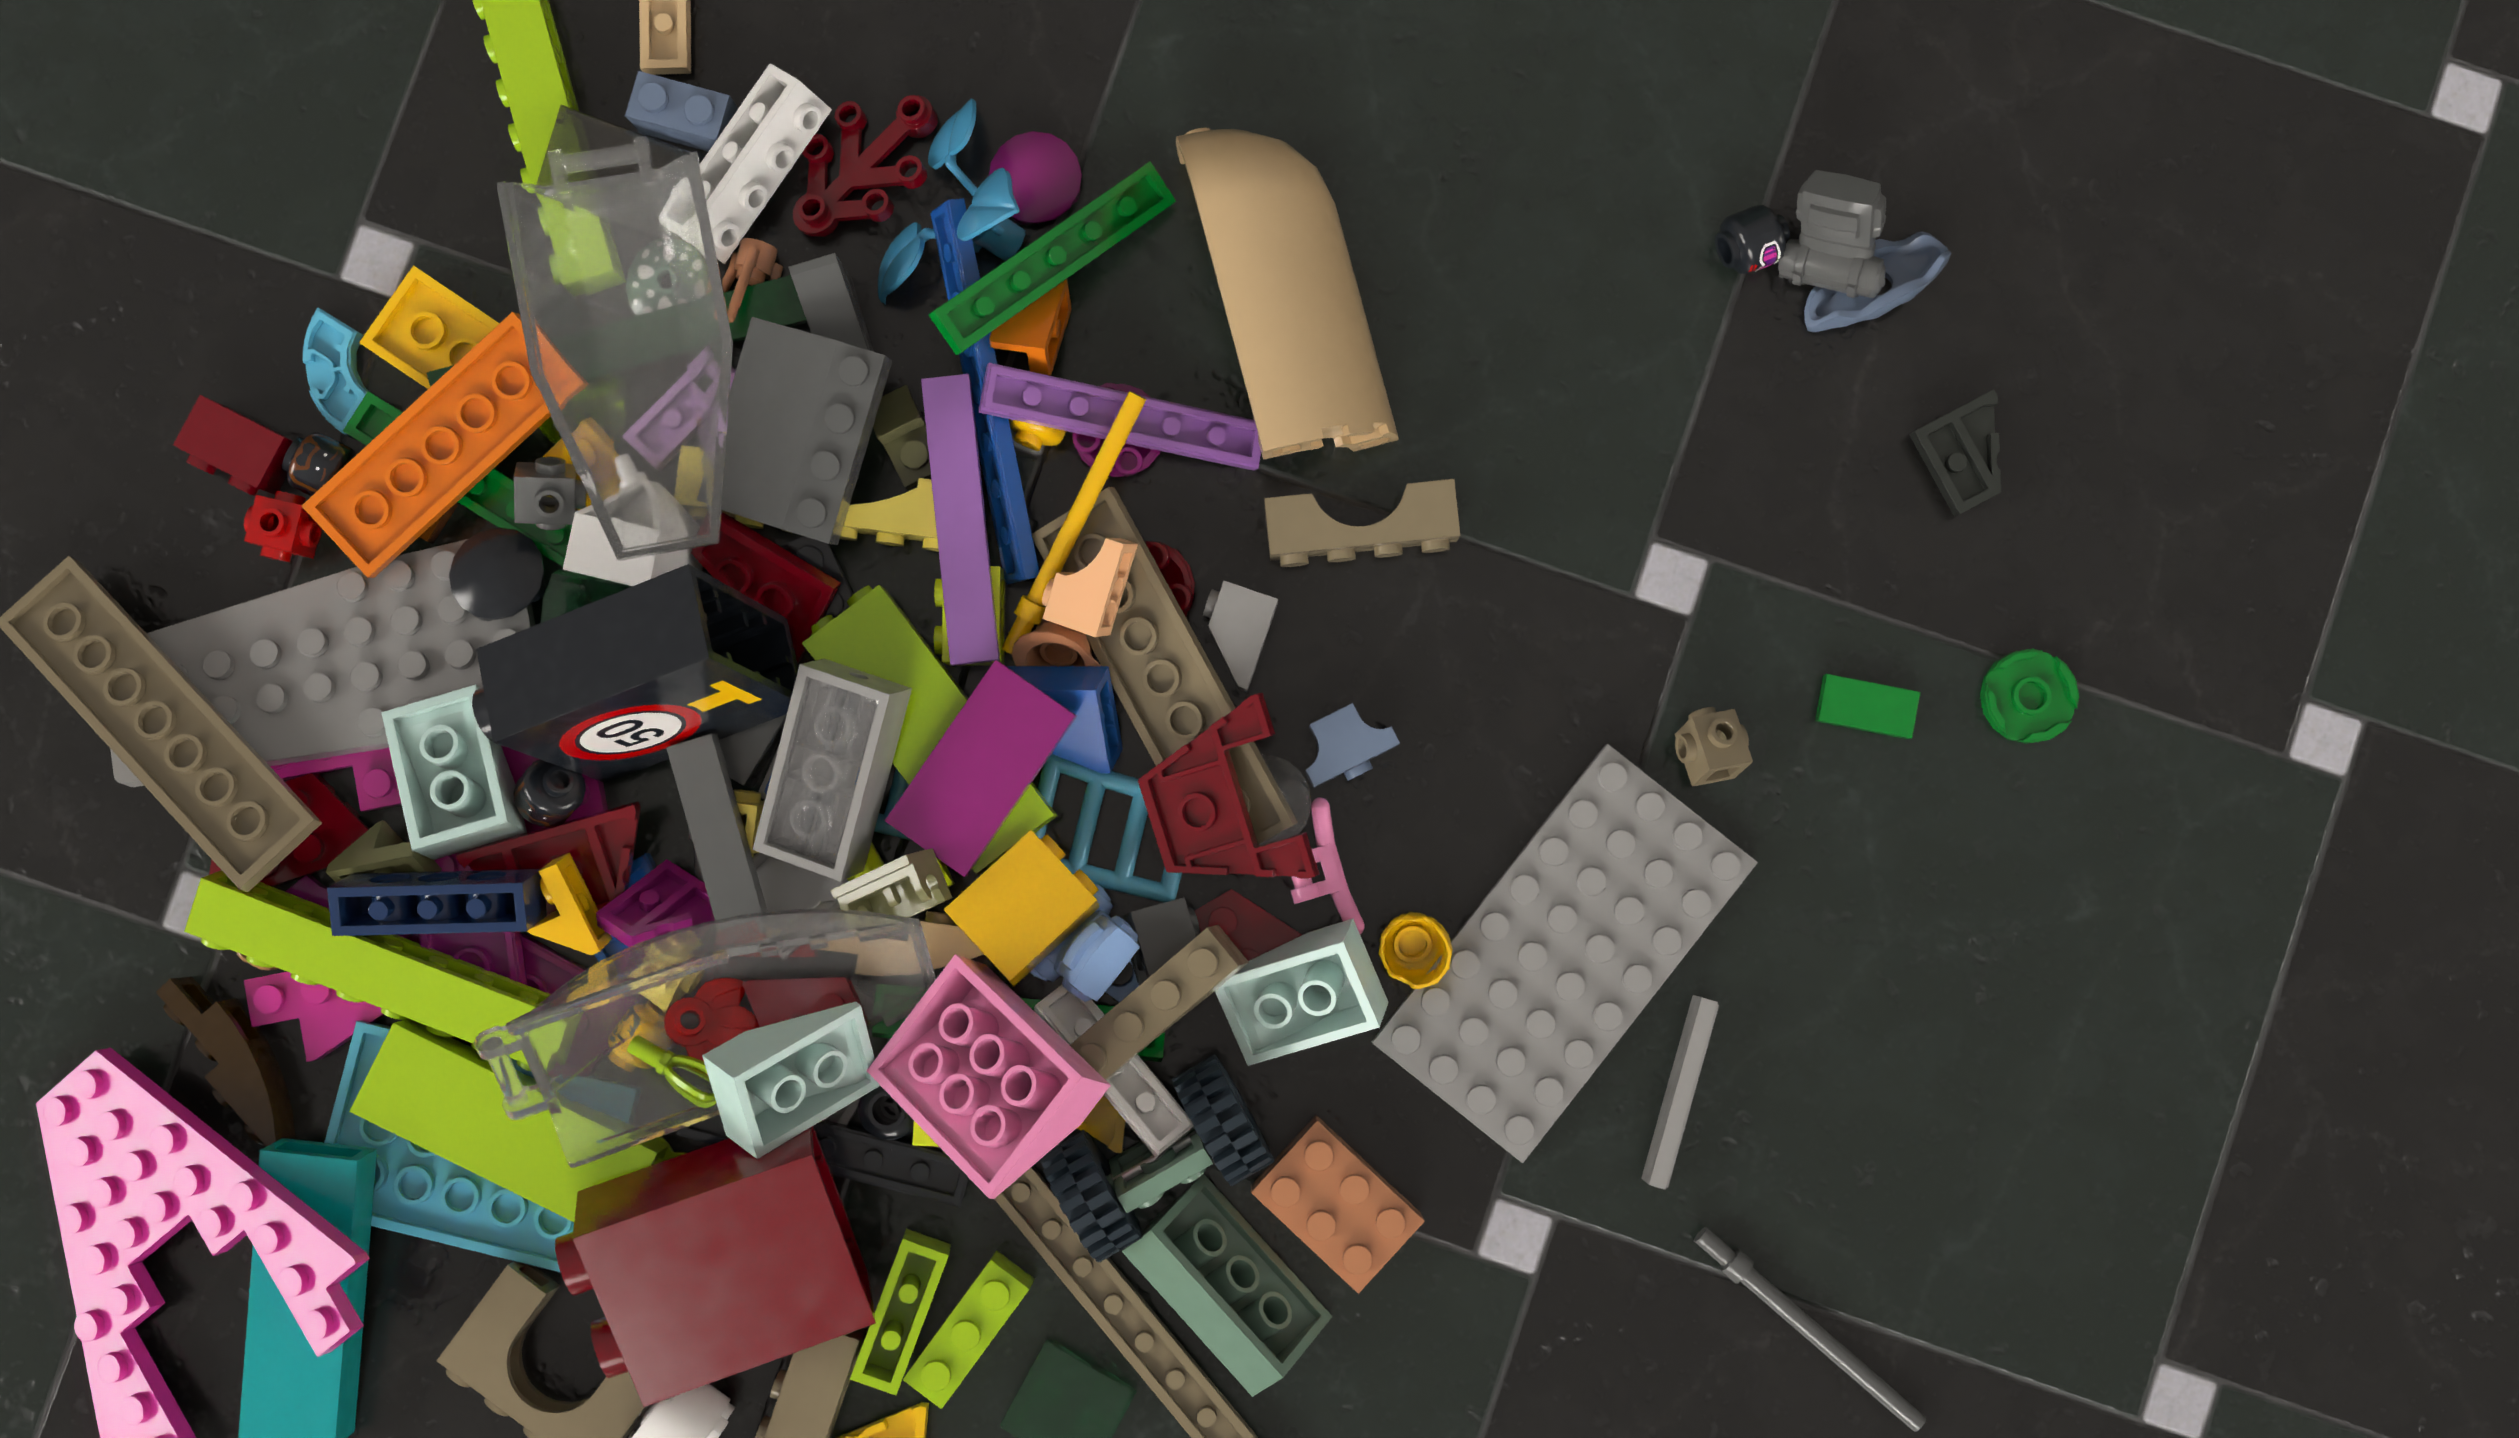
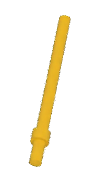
M1131 391L1128 392L1028 595H1022L1014 611L1017 618L1002 646V649L1007 653L1012 654L1014 643L1022 635L1030 633L1034 624L1040 625L1046 608L1042 604L1046 585L1050 579L1055 578L1057 572H1061L1147 400Z

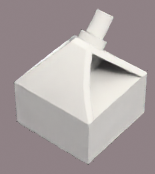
M629 456L617 459L612 466L622 482L620 486L621 492L575 512L563 570L629 586H635L687 564L702 571L703 566L691 554L701 531L696 522L663 487L650 483L646 475H639Z

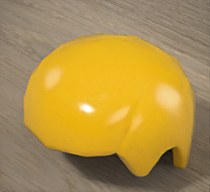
M1409 912L1393 918L1383 930L1378 954L1391 978L1409 985L1412 989H1422L1437 984L1450 968L1453 949L1449 934L1442 924L1425 914ZM1442 955V958L1438 963L1437 967L1427 974V972L1430 970L1433 964Z

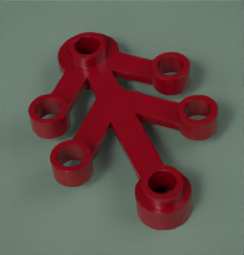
M919 95L904 97L898 105L897 118L862 153L861 138L862 130L867 123L866 114L853 101L843 102L837 107L835 120L842 129L839 176L827 187L828 163L833 159L834 149L823 135L815 134L802 152L809 161L807 193L799 198L793 209L794 223L801 232L809 236L824 237L836 229L839 221L871 219L875 222H883L889 219L894 211V204L885 191L872 189L863 196L862 200H843L853 190L902 185L909 189H915L926 181L927 170L916 156H904L896 163V166H877L907 136L923 138L934 131L938 123V115L928 99ZM919 109L917 114L909 116L913 111ZM856 113V117L852 121L845 122L850 114ZM824 146L819 154L812 155L817 147ZM910 168H917L914 175L905 177L906 172ZM884 201L881 208L872 210V206L876 202ZM820 208L817 214L810 216L814 210Z

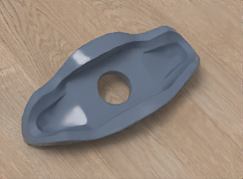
M1917 232L1904 240L1895 242L1884 239L1875 240L1874 256L1884 259L1886 267L1885 278L1891 282V290L1882 295H1876L1875 298L1860 295L1851 298L1847 297L1846 293L1814 287L1807 298L1804 310L1807 331L1819 332L1844 327L1860 321L1876 319L1896 306L1913 299L1931 283L1946 266L1952 253L1937 238L1926 232Z

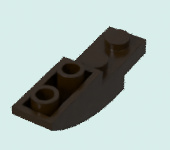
M192 976L169 979L156 993L166 1003L163 1006L166 1014L176 1023L185 1025L197 1038L195 1044L198 1050L208 1059L219 1063L205 1076L214 1087L212 1093L216 1100L227 1109L234 1110L246 1123L244 1129L248 1136L260 1145L268 1146L281 1138H295L292 1106L279 1063L258 1026H251L248 1011L238 999L214 1002Z

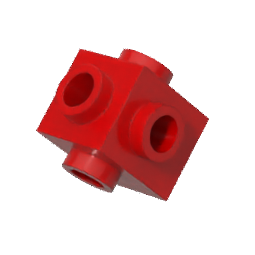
M276 491L274 499L259 495L255 496L254 504L247 510L244 518V530L246 532L244 541L261 546L260 556L290 562L293 554L314 559L317 544L321 538L322 528L303 509L302 505L306 501L305 497Z

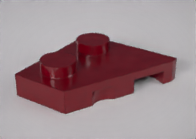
M846 977L748 980L742 983L760 1027L852 1002H857L862 1007L852 981ZM862 1007V1011H863L865 1023H866V1026H867V1025H869L870 1023H869L868 1018H867V1016H866V1014H865V1011H864V1009H863V1007Z

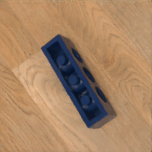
M541 869L351 874L327 888L332 936L528 931L547 917L546 899L540 888L541 876L538 871Z

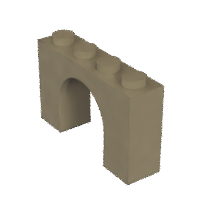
M516 1261L508 1264L437 1359V1362L446 1368V1374L453 1382L462 1387H472L484 1396L485 1404L493 1412L505 1417L510 1416L524 1426L523 1432L528 1438H626L649 1408V1406L643 1407L629 1372L610 1379L606 1377L591 1397L573 1402L558 1401L547 1397L530 1382L522 1361L523 1342L528 1329L561 1285L533 1265Z

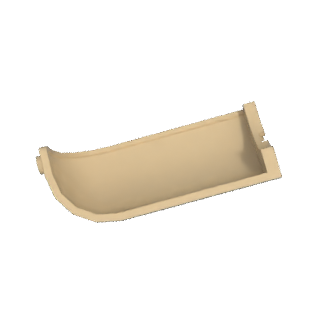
M1198 128L1184 135L1177 136V154L1180 163L1186 165L1255 420L1263 460L1299 451L1319 449L1324 446L1323 438H1333L1336 447H1348L1353 452L1399 440L1336 204L1318 169L1286 142L1249 131Z

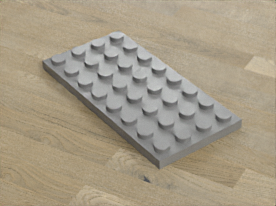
M1606 744L1451 940L1453 950L1450 968L1437 984L1422 989H1412L1371 1042L1511 1155L1524 1163L1758 862L1609 744ZM1442 955L1433 964V966L1430 968L1427 974L1437 967L1438 963L1442 958Z

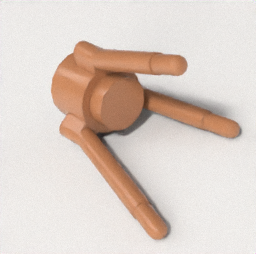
M743 238L738 252L732 253L729 267L714 294L718 295L728 292L735 278L738 279L726 314L727 322L732 323L735 321L748 284L755 285L764 282L765 279L770 281L781 277L783 266L775 263L778 250L771 244L757 239Z

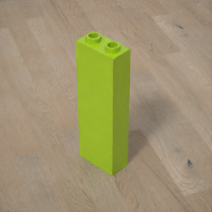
M881 585L874 589L866 586L847 600L846 603L849 605V608L834 618L830 614L820 619L817 624H814L811 627L812 635L802 644L814 660L827 659L912 688L893 759L894 766L906 782L910 784L969 698L889 592ZM1033 782L972 868L976 874L984 873L1030 830L1036 833L1058 816Z
M411 1019L392 1024L349 1111L572 1222L575 1220L578 1191L666 1161L663 1157L669 1147L668 1144L478 1052L451 1037L434 1035L426 1029V1025Z

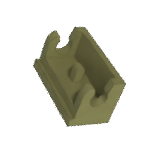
M933 848L904 855L830 890L833 898H837L845 921L853 933L863 930V924L857 910L862 915L863 923L869 934H872L952 899Z

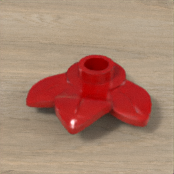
M735 978L713 979L704 983L694 998L687 997L674 1002L667 1010L664 1018V1029L669 1039L675 1044L685 1047L689 1057L704 1062L702 1055L745 1031L759 1028L756 1016L746 1008L739 1006L745 994L742 985L744 982ZM691 1013L696 1015L699 1020V1026L695 1029L684 1028L680 1021L684 1014Z

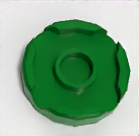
M2032 648L2008 653L1994 662L1983 678L1980 700L1983 714L1995 731L2008 740L2028 744L2051 740L2066 730L2072 721L2071 718L2074 715V710L2078 707L2079 692L2076 678L2065 662L2042 650Z

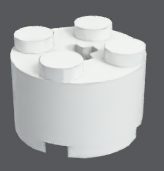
M707 1384L652 1404L642 1417L641 1426L636 1432L632 1431L628 1438H719L729 1423L727 1419L735 1407L729 1403L730 1398L712 1385Z

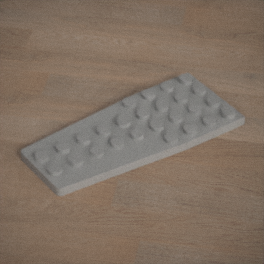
M466 539L399 555L375 578H367L358 567H354L146 634L269 766L389 748L381 712L475 684L479 688L483 687L476 649L535 626L532 603L514 616L488 622L481 621L459 605L451 592L449 572L453 557L463 543L468 540ZM111 750L115 780L129 787L144 786Z

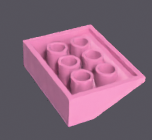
M957 954L953 956L866 1070L990 1199H995L1079 1127L1111 1086L987 965Z

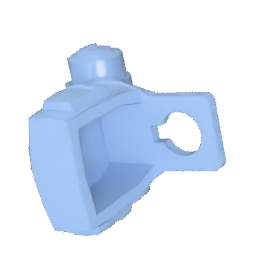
M1096 884L1099 891L1093 896L1097 899L1099 908L1032 969L1030 973L1034 977L1054 982L1060 976L1064 977L1063 987L1084 1002L1089 1000L1098 1001L1104 992L1118 1002H1121L1138 987L1134 969L1127 983L1123 985H1114L1112 983L1128 962L1132 965L1131 958L1139 949L1137 943L1138 935L1122 918L1118 916L1110 918L1109 913L1113 908L1111 899L1104 889Z

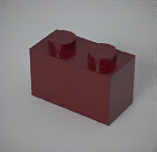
M199 395L173 446L190 454L186 460L187 463L212 475L215 474L218 468L232 475L228 484L256 496L259 489L274 495L276 491L280 490L287 477V472L282 470V463L293 440L218 402Z

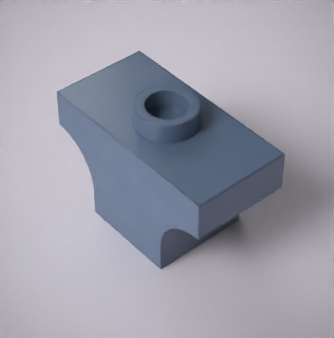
M1353 703L1309 725V729L1317 744V757L1315 762L1305 770V773L1313 788L1344 773L1347 781L1373 769L1369 760L1398 746L1400 742L1392 727L1376 729L1365 724Z

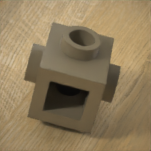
M1715 707L1699 709L1689 714L1688 721L1675 733L1676 753L1679 760L1685 764L1692 787L1735 779L1753 762L1748 748V733L1745 727L1740 724L1735 709L1716 712Z

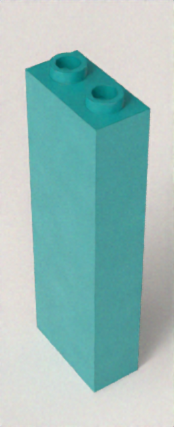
M281 1138L260 1150L259 1167L341 1231L369 1256L377 1148ZM254 1246L252 1248L238 1438H348L355 1431L363 1327L332 1352L317 1357ZM368 1261L340 1282L342 1289L362 1323L364 1322Z

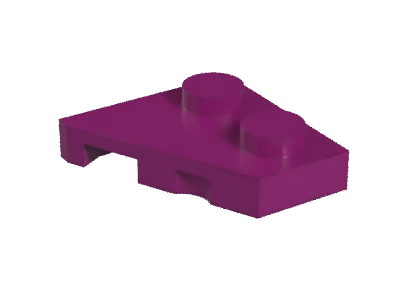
M668 859L596 912L597 926L631 949L640 948L716 924L705 883Z

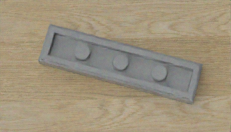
M1693 995L1641 1177L1647 1184L1665 1190L1670 1183L1719 1008L1718 1002Z

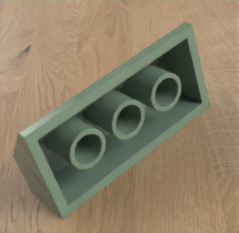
M1204 1174L1196 1179L1142 1230L1143 1238L1122 1251L1252 1397L1284 1378L1333 1317Z

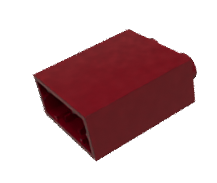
M814 1126L759 1159H756L729 1138L580 1190L577 1193L573 1232L555 1239L557 1262L569 1292L575 1296L594 1289L604 1312V1317L591 1322L592 1342L603 1373L610 1379L629 1372L643 1407L876 1324L870 1275Z

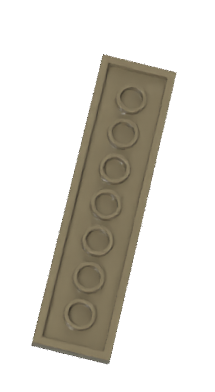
M1108 487L1100 492L1061 572L1076 573L1088 566L1100 552L1106 538H1122L1138 544L1111 635L1101 637L1085 635L1101 666H1109L1112 686L1157 766L1182 746L1206 731L1217 720L1234 710L1235 706L1115 487ZM1069 511L1032 533L1033 541L1044 561ZM1254 741L1230 748L1231 759L1258 844L1297 824V819Z
M68 556L0 617V628L238 889L249 892L322 824L319 818L75 558Z

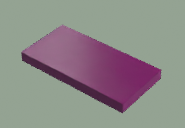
M995 660L889 813L885 822L925 850L933 848L936 858L963 877L968 876L1077 718V715L1000 661Z

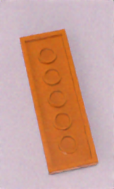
M511 312L312 495L302 507L367 578H375L584 385L518 313Z

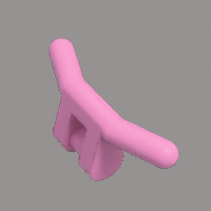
M1316 798L1311 803V813L1317 848L1312 849L1315 862H1321L1326 880L1313 883L1312 878L1291 877L1295 888L1290 890L1293 902L1297 904L1331 894L1342 921L1354 919L1359 933L1362 934L1365 924L1349 891L1335 844L1329 802L1325 798Z

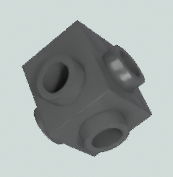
M541 457L536 459L535 463L517 462L514 473V523L536 524L538 528L544 530H559L565 528L566 525H572L577 509L586 507V480H577V464H566L564 459L558 457Z

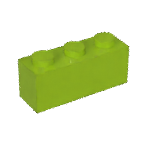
M906 1228L874 1312L876 1324L870 1325L850 1380L895 1396L897 1395L947 1262L951 1244Z
M996 1251L911 1366L903 1381L942 1409L1030 1290L1035 1278L999 1251Z

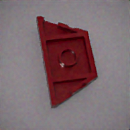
M310 773L285 783L319 818L322 824L260 881L261 883L275 888L302 879L305 875H314L325 871L330 862L369 830L359 819L361 815L348 802H343L335 794V789L319 773ZM212 859L209 875L221 871Z
M639 801L569 820L556 826L537 829L459 852L456 858L464 869L469 866L473 871L542 869L552 860L570 853L599 911L629 888L641 807ZM546 900L547 915L557 911L555 904L551 905Z

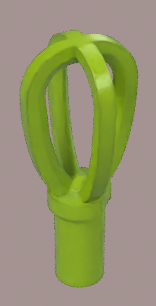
M636 1035L632 1039L627 1052L654 1067L655 1071L660 1075H665L670 1085L683 1097L702 1108H709L716 1104L714 1093H706L697 1089L672 1069L673 1067L684 1069L710 1082L703 1061L689 1056L676 1055L670 1050L665 1051L640 1035Z

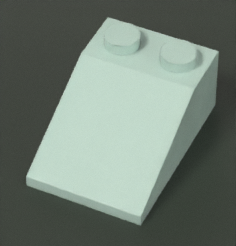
M476 684L381 712L411 849L433 860L527 832L524 817L520 815L514 803L513 792L516 784L501 745L493 743L484 735L475 719L472 698L474 692L479 689V686Z
M1354 919L1308 932L1250 960L1249 963L1215 991L1248 1066L1379 1028L1389 1003Z
M857 1002L745 1031L702 1055L726 1136L756 1159L761 1158L880 1086L866 1071L875 1060L862 1007Z

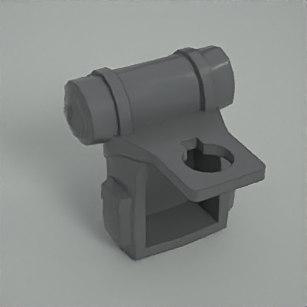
M1815 170L1808 180L1803 183L1798 192L1796 213L1797 219L1801 221V234L1799 239H1789L1786 243L1784 256L1777 262L1779 277L1793 280L1792 283L1794 285L1801 286L1807 284L1846 293L1847 297L1851 298L1858 297L1859 295L1875 298L1885 285L1886 273L1884 259L1874 256L1875 239L1880 236L1886 221V197L1881 193V184L1846 174Z

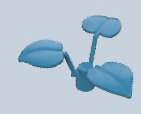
M971 98L938 131L930 146L928 163L934 169L940 168L945 163L946 167L973 196L972 204L959 222L957 237L962 241L972 239L976 253L983 247L1001 260L1006 261L1016 254L1025 237V230L1008 219L1020 212L1013 195L1010 173L1004 168H999L990 174L977 188L958 167L956 162V154L966 146L975 126L976 101ZM914 222L901 231L890 244L883 257L878 274L877 285L880 302L886 305V296L897 289L914 271L923 254L925 242L929 239H936L934 229L924 228L921 230V225Z

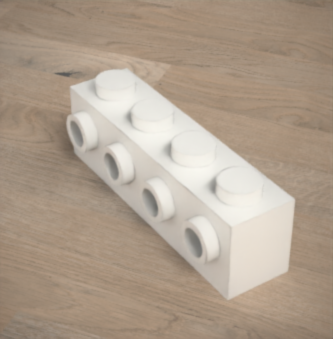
M770 63L661 220L699 248L725 264L832 109L801 81Z

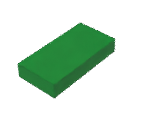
M1825 674L1822 679L1815 721L1903 739H1912L1920 692Z

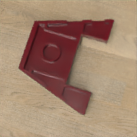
M1263 693L1248 697L1237 708L1217 720L1198 737L1182 746L1138 779L1166 872L1213 875L1246 874L1257 877L1290 876L1302 879H1309L1319 875L1306 832L1260 846L1258 844L1231 759L1230 748L1275 735Z

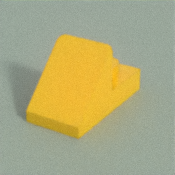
M565 854L552 860L538 871L541 876L540 888L543 896L549 904H555L557 911L548 914L546 918L527 932L585 954L593 955L600 952L612 940V937L597 926L596 912H598V909L571 854Z

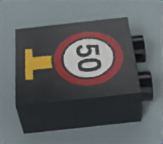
M687 564L477 648L483 687L474 692L472 707L481 731L493 743L607 783L668 760L669 756L666 747L716 733L720 740L786 715L799 668L787 618L694 566Z

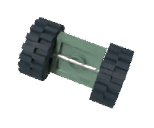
M1216 1055L1207 1058L1172 1079L1177 1095L1184 1105V1109L1192 1121L1194 1129L1159 1158L1156 1159L1141 1141L1109 1159L1108 1164V1160L1100 1152L1097 1143L1092 1140L1088 1132L1082 1130L1056 1145L1040 1159L1041 1165L1044 1168V1174L1051 1184L1050 1188L1054 1196L1057 1197L1063 1214H1066L1074 1233L1078 1234L1080 1242L1084 1248H1087L1090 1256L1093 1259L1095 1258L1096 1262H1102L1143 1238V1232L1140 1229L1139 1220L1134 1215L1136 1214L1134 1209L1137 1207L1140 1209L1147 1208L1160 1200L1163 1193L1179 1183L1188 1184L1201 1177L1206 1168L1213 1164L1211 1156L1230 1186L1239 1183L1275 1162L1255 1119Z

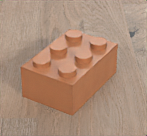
M1317 1115L1307 1123L1274 1159L1275 1162L1271 1163L1251 1184V1193L1358 1294L1425 1222L1420 1211Z

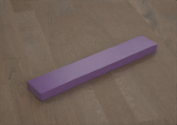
M988 363L978 413L1106 439L1128 393ZM1142 396L1147 400L1125 444L1253 471L1259 468L1261 449L1258 442L1255 420Z
M969 374L921 379L950 665L1000 661L971 377Z

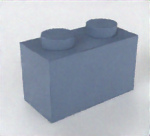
M638 71L625 116L641 134L709 152L738 110V107L730 95Z

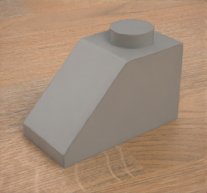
M1223 581L1220 592L1211 590L1203 616L1210 618L1209 631L1238 690L1247 693L1278 605V599Z

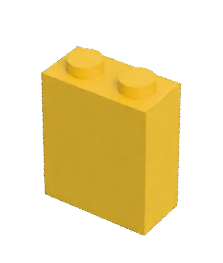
M1032 830L1025 834L944 909L951 920L1013 986L1020 982L1099 908L1098 901L1093 896L1099 891L1097 886L1082 870L1078 869L1074 874L1068 870L1060 861L1066 854L1049 835L1046 834L1043 838L1039 839Z

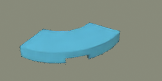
M317 307L307 328L303 346V363L306 364L307 379L310 386L309 393L326 420L341 433L352 438L343 432V429L368 392L357 372V350L363 335Z

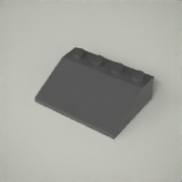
M752 317L697 502L811 539L838 545L892 360L883 354L841 341Z

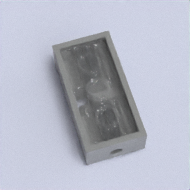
M827 659L815 660L799 665L752 850L838 881H843L864 871L912 688Z

